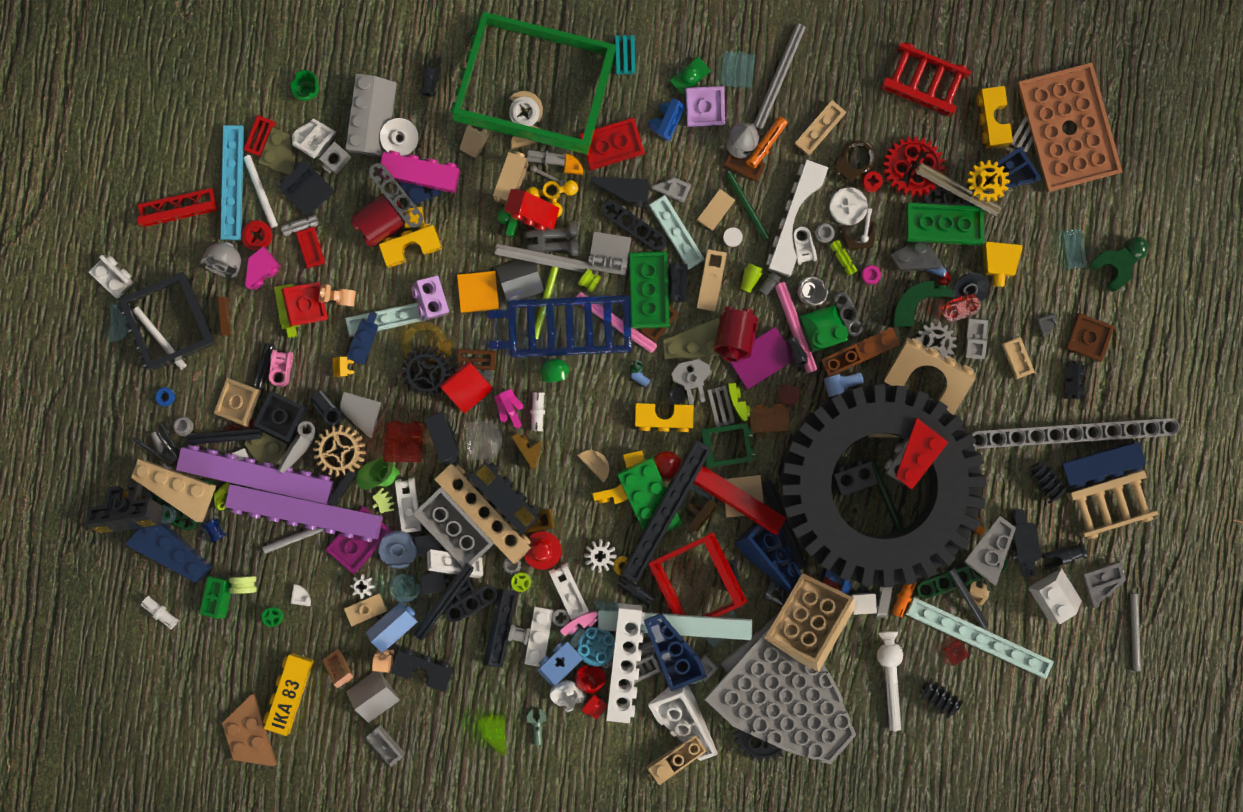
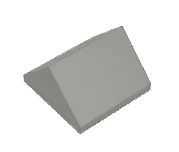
M374 671L346 691L354 710L368 723L400 701L382 673Z

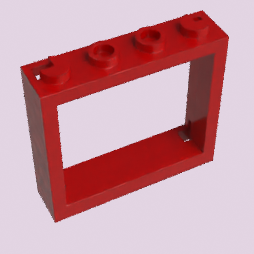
M713 532L648 563L652 571L650 574L656 578L658 590L664 595L666 606L673 614L686 615L661 563L703 543L733 602L702 616L719 617L743 606L747 602Z

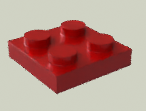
M320 282L281 289L290 327L328 320L325 303L318 302Z

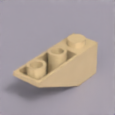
M709 249L706 252L697 303L698 309L716 311L726 252Z
M695 735L657 758L646 768L656 783L661 785L707 751Z

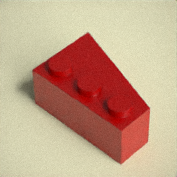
M511 188L504 211L510 214L511 218L519 220L523 224L534 226V229L545 231V229H554L560 208L526 191Z

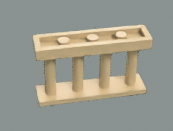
M1145 470L1135 471L1066 493L1068 500H1075L1079 505L1086 531L1079 533L1080 537H1087V540L1098 537V533L1140 520L1142 523L1153 520V516L1159 515L1158 511L1148 510L1140 483H1142L1141 479L1147 478ZM1130 483V486H1133L1141 514L1130 517L1122 491L1123 485ZM1109 489L1115 492L1123 518L1113 523L1104 498L1105 490ZM1092 494L1097 499L1105 524L1097 528L1093 527L1085 501L1087 500L1086 496Z

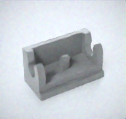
M381 725L366 737V740L380 754L390 768L405 755L403 750Z

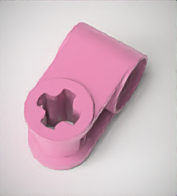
M273 349L270 360L269 380L277 387H285L290 379L293 352L283 353ZM282 373L284 377L282 382L276 383V375Z

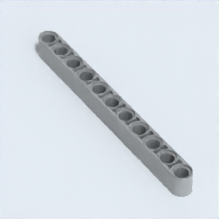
M1167 418L988 430L971 433L973 436H980L981 443L979 445L973 444L975 449L1172 436L1178 433L1180 426L1177 420ZM1167 422L1171 425V430L1169 432L1165 430V424ZM1148 423L1152 426L1150 434L1145 429ZM1128 425H1131L1133 427V433L1131 435H1129L1126 431ZM1109 426H1112L1114 428V434L1112 436H1110L1107 433V429ZM1090 427L1095 430L1094 437L1088 435ZM1072 428L1076 431L1074 439L1069 436V431ZM1051 430H1055L1057 432V438L1055 440H1052L1050 438ZM1033 431L1038 434L1036 441H1033L1030 437ZM1014 432L1019 435V440L1016 443L1011 439V435ZM995 433L1000 436L998 444L992 441V436Z

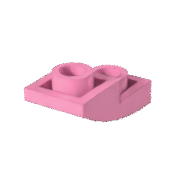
M596 610L571 620L560 629V632L564 636L568 633L572 635L579 628L577 626L578 623L583 628L587 625L591 627L598 620L596 618L598 612Z

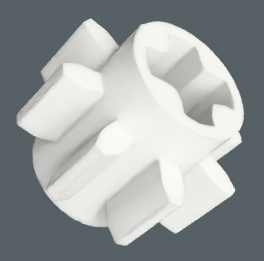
M362 574L360 580L357 577L353 578L356 582L350 585L355 590L353 595L358 593L361 599L364 598V593L369 596L372 595L369 591L375 587V585L370 583L372 577L365 579V575ZM362 581L364 585H367V588L363 591L362 588L358 587Z

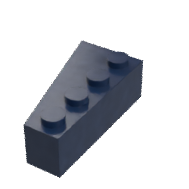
M163 520L161 521V526L138 529L125 544L193 582L201 581L213 568L208 561Z

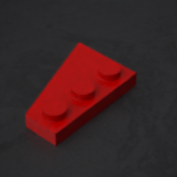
M916 418L895 477L907 487L913 489L949 442Z

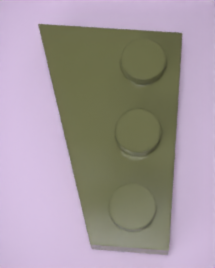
M719 318L663 340L664 360L720 356L713 348Z

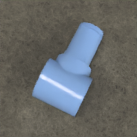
M861 373L845 377L838 374L823 379L828 397L841 394L849 387L863 383Z

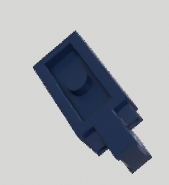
M370 311L367 320H361L347 354V359L365 364L378 330V324L374 323L378 313Z

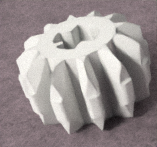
M601 539L599 540V546L596 545L595 541H592L594 549L589 546L586 547V550L590 551L591 554H584L586 558L591 557L590 560L585 562L586 565L593 562L594 564L591 566L592 571L596 565L598 566L599 573L602 571L601 566H604L605 570L608 571L607 563L612 566L615 564L609 559L617 558L615 554L610 555V552H613L615 548L612 547L608 550L607 547L610 545V542H606L605 546H602L603 541ZM599 551H603V554H606V558H602V561H598V558H595V554H598Z

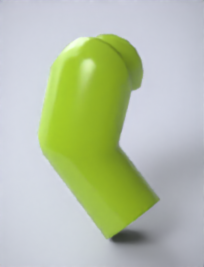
M225 482L214 493V504L218 510L226 509L227 494L231 485L229 482Z

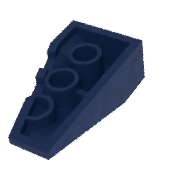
M662 613L643 620L671 691L707 678L700 658Z

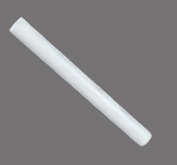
M247 155L243 159L270 228H275L278 224L251 155Z
M139 307L134 308L132 312L168 355L175 352ZM182 359L174 362L180 370L187 366Z

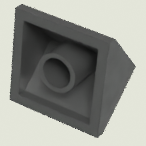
M517 260L496 267L508 304L544 292L534 262Z

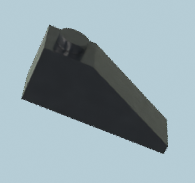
M591 177L592 185L627 204H632V207L643 208V205H647L648 179Z

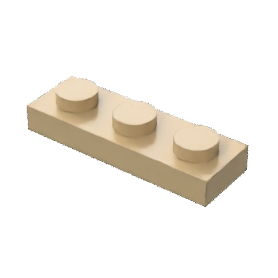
M832 100L794 145L809 157L846 114V111Z

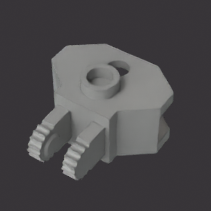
M699 359L679 363L671 373L672 381L684 387L689 405L694 404V398L691 393V389L698 388L699 400L705 402L703 382L711 373L709 364ZM687 367H692L693 372H688Z

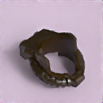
M860 140L850 141L851 143L848 142L842 148L843 150H841V157L836 161L837 165L834 168V173L838 176L841 175L848 184H851L855 179H860L861 175L867 174L875 166L876 157L874 150H872L873 145L868 141L866 143L860 142ZM863 147L868 151L869 163L865 168L857 169L849 165L847 152L851 148Z

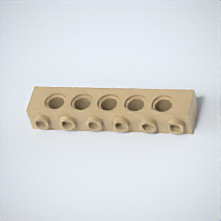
M450 464L434 480L513 564H516L532 549L529 545L531 541L524 534L521 536L516 531L517 528L510 521H506L501 511L491 505V501L485 494H481L477 490L478 487L464 476L466 472L459 464L457 466ZM458 479L463 481V487L460 490H456L454 487V483ZM471 493L476 495V501L473 504H469L467 501V497ZM483 507H487L490 511L489 516L486 518L480 515ZM496 521H500L503 524V528L499 532L493 529ZM509 535H514L516 538V543L513 546H509L506 542Z

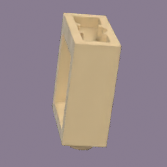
M514 151V153L508 152L493 194L496 202L506 205L510 189L520 190L529 166L524 154Z

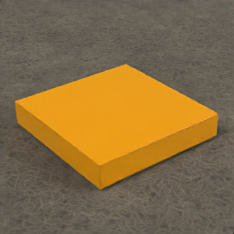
M496 271L457 275L461 313L499 310Z

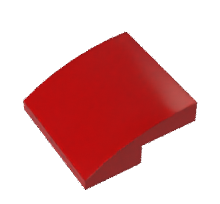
M470 361L440 385L443 391L464 414L494 390Z

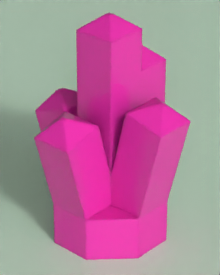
M512 389L495 396L500 420L506 422L508 420V413L514 427L520 428L522 424L514 406L520 410L523 409V404L515 397Z

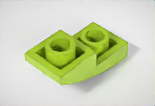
M736 383L727 384L729 397L735 412L742 421H747V417H750V406L746 405V401L738 402V398H741L740 387H736Z

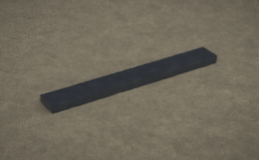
M696 439L693 440L622 567L620 575L638 583L711 452V447Z

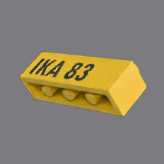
M294 653L289 654L288 657L285 656L282 663V668H284L283 674L279 675L276 681V686H278L276 694L273 693L270 699L271 710L266 712L263 723H266L264 729L284 736L290 734L314 662L313 659Z

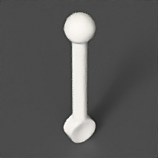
M870 208L867 210L864 235L861 237L863 242L869 240L867 234L872 213Z

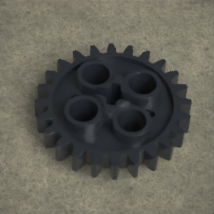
M735 728L737 731L732 733L733 736L738 737L734 740L735 744L741 743L738 750L745 749L743 755L747 756L750 753L751 760L757 757L760 763L762 758H765L768 763L769 757H772L774 761H776L777 754L783 757L781 752L783 749L767 742V747L764 748L763 740L761 739L757 746H752L750 740L755 736L738 728Z

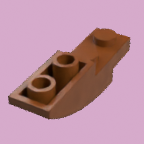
M891 327L821 361L828 376L831 377L900 345Z

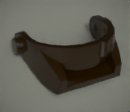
M871 222L872 232L867 242L850 238L844 230V225L839 227V233L849 251L873 248L877 226L876 223Z

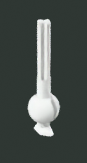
M888 630L878 633L884 644L877 650V659L885 667L889 729L896 732L901 730L897 666L903 660V652L901 647L894 642L898 631Z

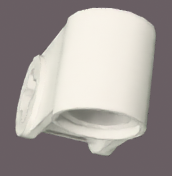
M806 227L797 228L792 233L797 264L801 265L802 262L810 260L817 261L816 250L810 231ZM798 231L805 233L806 239L804 241L797 239L796 234Z

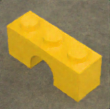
M1005 86L981 89L976 96L977 106H980L981 109L979 122L980 125H983L984 130L982 142L986 144V149L1009 146L1013 143L1011 125L999 124L994 119V111L1007 106Z
M425 224L418 227V231L412 232L409 230L401 233V237L395 239L389 237L382 240L383 243L379 244L386 266L391 268L407 262L404 252L410 244H418L424 255L443 249L434 225Z
M636 403L635 427H639V431H650V427L658 428V431L669 432L670 428H677V432H689V429H693L694 405H674L672 417L663 420L656 415L655 404Z

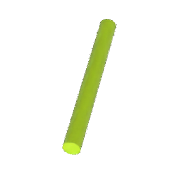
M551 266L531 338L539 339L558 267Z

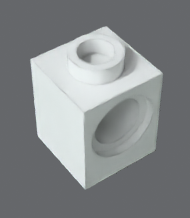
M875 593L850 594L854 598L856 606L852 612L853 615L877 613Z

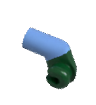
M635 360L630 366L631 378L646 388L651 380L643 375V363L640 360Z

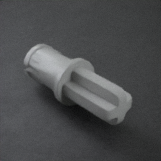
M530 150L527 152L528 162L543 163L545 166L547 164L564 166L565 154L548 153L547 150L546 152Z

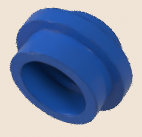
M163 387L156 392L155 400L160 406H170L175 400V394L170 388ZM165 393L169 396L166 401L163 400Z

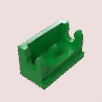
M208 576L200 615L216 619L226 618L231 597L229 593V588H231L229 579Z

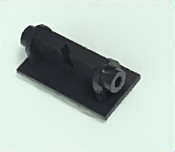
M677 262L669 264V302H686L688 264Z
M1078 360V364H1076V361H1068V364H1066V378H1073V382H1065L1066 399H1074V396H1077V399L1082 400V396L1085 395V384H1082V377L1086 376V365H1083V362Z

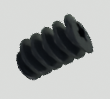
M1044 460L1032 465L1026 470V473L1032 471L1029 478H1037L1034 485H1042L1039 488V492L1046 491L1043 497L1050 496L1051 498L1048 501V504L1061 497L1067 487L1061 485L1062 480L1056 479L1057 474L1051 473L1053 468L1051 466L1046 467L1048 461Z
M929 678L920 690L922 694L920 700L923 701L928 698L927 705L934 702V710L940 706L939 713L943 714L947 711L946 718L948 719L959 710L963 700H959V697L956 695L952 696L951 691L946 692L945 687L939 688V683H933V679Z

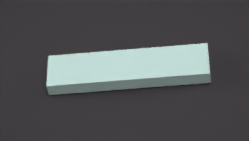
M666 195L650 203V209L684 264H688V270L704 261V257Z
M418 303L376 311L375 313L378 314L374 323L378 324L377 331L423 322L422 317L419 316L417 311ZM369 313L345 318L349 337L355 336L359 323L362 319L367 320Z

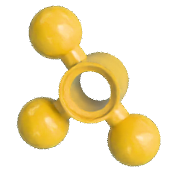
M573 180L566 181L563 186H559L554 181H549L543 186L542 190L530 187L526 192L539 198L544 196L551 204L559 207L557 216L559 217L563 212V208L557 203V199L561 193L570 196L576 194L578 185ZM549 187L557 189V193L553 196L548 195L546 191Z

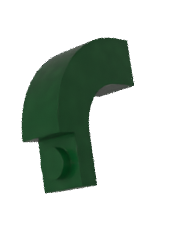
M934 281L922 282L911 287L900 296L895 304L892 314V328L914 327V311L922 299L953 297V289H947L946 285H937L934 288Z

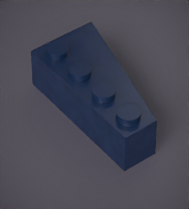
M1138 440L1131 442L1130 445H1119L1109 451L1103 450L1091 456L1086 455L1063 462L1069 485H1074V488L1086 485V481L1093 480V483L1105 480L1104 476L1112 474V477L1121 476L1125 470L1139 471L1143 469V465H1147Z

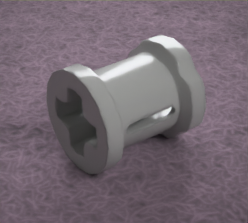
M512 624L508 641L515 640L527 645L531 628L523 629Z

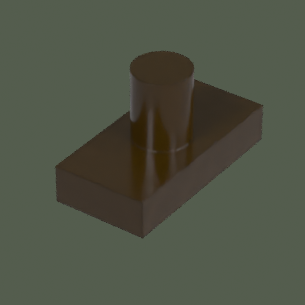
M710 499L701 509L694 502H690L685 511L693 516L694 519L686 529L693 535H696L719 505Z

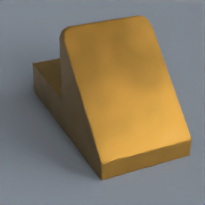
M519 433L512 436L513 440L531 468L535 469L542 441L528 448L527 445L530 443L524 434L521 436Z
M552 510L539 511L537 515L540 519L525 533L555 528ZM531 513L520 514V520L526 526L535 519Z

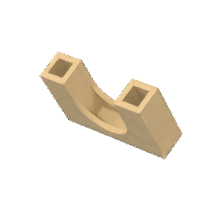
M907 337L885 374L884 382L891 386H904L910 374L916 368L926 365L934 366L944 373L947 380L946 386L937 401L947 405V410L954 415L975 381L976 373L967 365L961 366L952 357H944L932 347L927 348L919 340L914 338L911 340Z

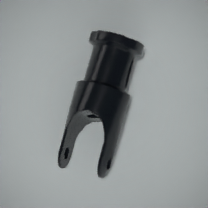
M428 51L425 55L422 71L423 84L422 89L419 90V94L423 96H436L435 86L436 81L439 80L441 54L437 68L428 66Z
M1079 542L1076 546L1062 547L1041 555L1044 559L1057 557L1054 562L1044 565L1046 570L1072 563V560L1082 557L1085 559L1088 557L1083 542Z

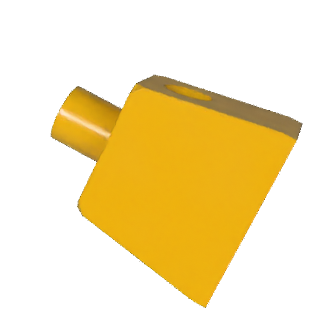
M985 242L982 245L984 274L994 276V287H1004L1005 277L1015 276L1023 245Z

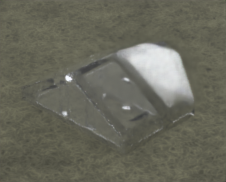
M492 420L466 422L469 461L495 459L502 446V433Z

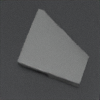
M343 392L340 411L368 437H373L381 402Z

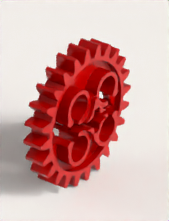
M907 136L906 142L900 139L899 145L893 143V149H888L887 153L889 155L884 157V160L887 162L883 163V167L888 169L884 170L883 175H889L886 182L892 181L890 188L898 187L896 193L902 190L904 197L908 192L911 198L917 193L920 198L922 192L928 195L930 193L929 189L932 191L936 189L935 185L937 184L917 174L916 168L910 175L907 185L904 181H897L902 180L904 173L899 172L896 167L902 166L905 169L906 176L918 159L921 149L924 153L928 154L920 160L918 165L923 163L924 160L931 163L932 169L940 173L945 171L946 167L941 166L944 164L945 159H939L943 153H936L938 146L932 148V141L926 144L924 137L920 142L917 136H915L913 141ZM907 152H914L916 157H909ZM912 177H919L921 183L914 182Z

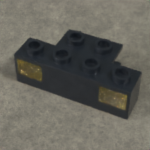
M485 461L468 478L518 531L524 534L540 519L537 515L539 511L532 504L528 506L526 502L528 498L521 491H516L513 488L515 484L508 477H502L497 473L499 468L493 462L489 464Z
M139 483L128 484L129 492H123L124 489L120 486L108 487L104 505L89 507L85 525L99 534L161 526L164 507L152 500V491L142 493L143 485Z

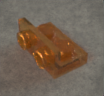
M774 404L773 408L767 409L766 405H755L754 409L750 410L752 433L790 431V408L785 407V404Z

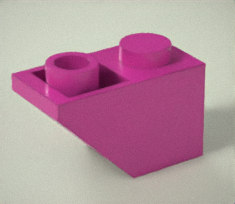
M264 246L248 258L245 286L250 290L260 288L264 284L263 281L268 277L272 278L281 267Z

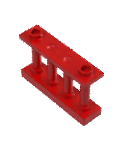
M900 43L897 51L902 52L893 76L885 78L881 89L951 117L957 106L953 105L952 100L962 78L967 79L971 71L967 70L968 68L964 65H955L918 50L911 43ZM911 56L919 59V63L910 84L906 86L901 84L899 79L908 57ZM926 63L937 67L928 91L923 93L918 91L917 85ZM945 70L955 75L945 99L940 100L935 98L934 94Z

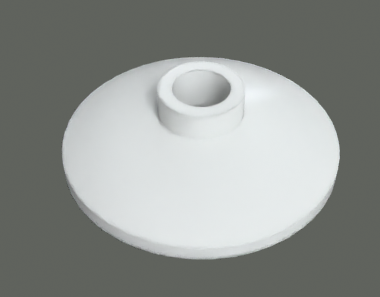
M395 118L388 121L382 127L380 141L386 152L389 153V150L399 152L400 156H405L416 148L418 132L410 121L403 118ZM398 135H401L403 137V140L401 142H398L396 140V137Z

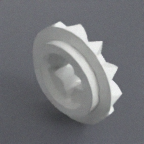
M517 98L510 106L509 115L514 123L533 126L539 119V106L532 98ZM521 105L525 109H531L528 112L529 119L525 116H519L522 113Z

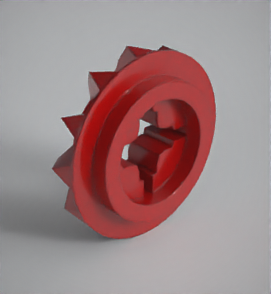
M258 220L246 224L241 234L244 245L253 251H258L263 246L266 248L270 245L273 237L271 228L266 223ZM252 231L258 233L259 231H261L260 236H262L264 240L257 239L256 241H254L255 237L250 232Z

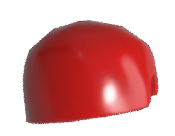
M663 451L658 453L654 459L664 482L671 481L681 463L680 458L674 452Z
M586 664L575 673V682L578 688L586 693H595L606 683L607 677L605 672L599 666L588 667Z

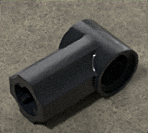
M322 389L311 396L309 401L323 417L325 423L339 426L343 422V413L338 410ZM336 412L338 416L335 422H331L329 419L330 414Z

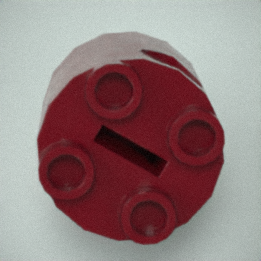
M383 193L365 205L359 212L352 215L353 219L350 220L357 231L361 230L363 232L362 238L369 247L371 245L375 247L381 240L389 237L405 225V220ZM397 200V206L400 209H403V207Z
M725 306L721 312L713 348L724 360L738 362L740 359L751 357L759 319L753 315V310L748 308L736 310L733 307Z

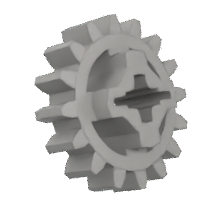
M931 322L929 323V328L926 325L922 326L924 331L919 330L917 334L920 337L914 338L923 345L925 337L927 339L925 347L927 348L932 345L934 340L942 338L937 346H932V348L939 351V354L947 357V354L953 355L954 352L951 348L957 347V345L953 344V341L957 338L951 337L954 331H947L948 325L942 328L941 322H938L936 326ZM932 330L940 331V332H942L943 334H941V335L935 334V332L932 331ZM946 340L948 342L947 348L944 347Z

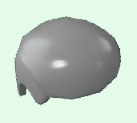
M811 276L804 278L798 284L797 294L801 302L809 306L821 305L826 300L828 290L824 287L822 280Z

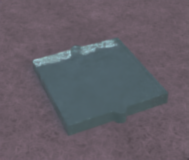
M724 51L721 85L734 86L735 89L738 87L752 88L755 55L743 54L741 51L738 53Z

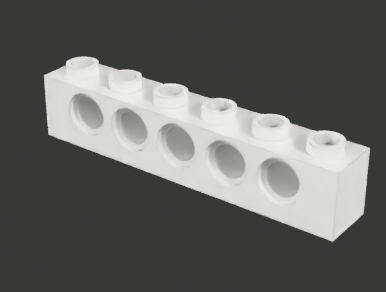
M619 603L607 721L630 723V717H634L635 705H632V698L636 699L637 687H634V680L639 678V668H636V662L641 660L642 650L638 649L639 642H643L644 631H640L641 624H645L643 620L646 616V612H642V606ZM627 623H634L636 627L630 630L625 625ZM627 641H630L634 644V646L631 648H626L623 644ZM624 660H628L632 664L628 667H625L621 664V662ZM621 679H627L629 681V684L621 685L619 681ZM623 697L627 699V702L620 704L617 700Z

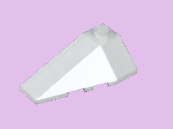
M688 685L673 691L668 687L648 704L656 720L661 725L664 724L674 737H678L682 742L695 735L698 737L707 751L698 757V760L701 761L717 755L718 752Z

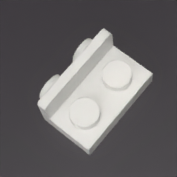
M101 255L99 257L101 260L89 273L116 299H119L134 282L130 279L131 275L125 269L120 270L116 266L118 262L110 255L108 257Z

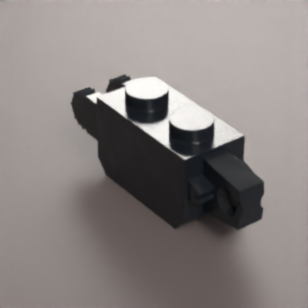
M1016 508L1012 511L1011 525L1016 529L1011 541L1012 549H1010V555L1012 560L1018 563L1022 577L1035 576V561L1041 558L1037 527L1032 522H1027L1024 510Z

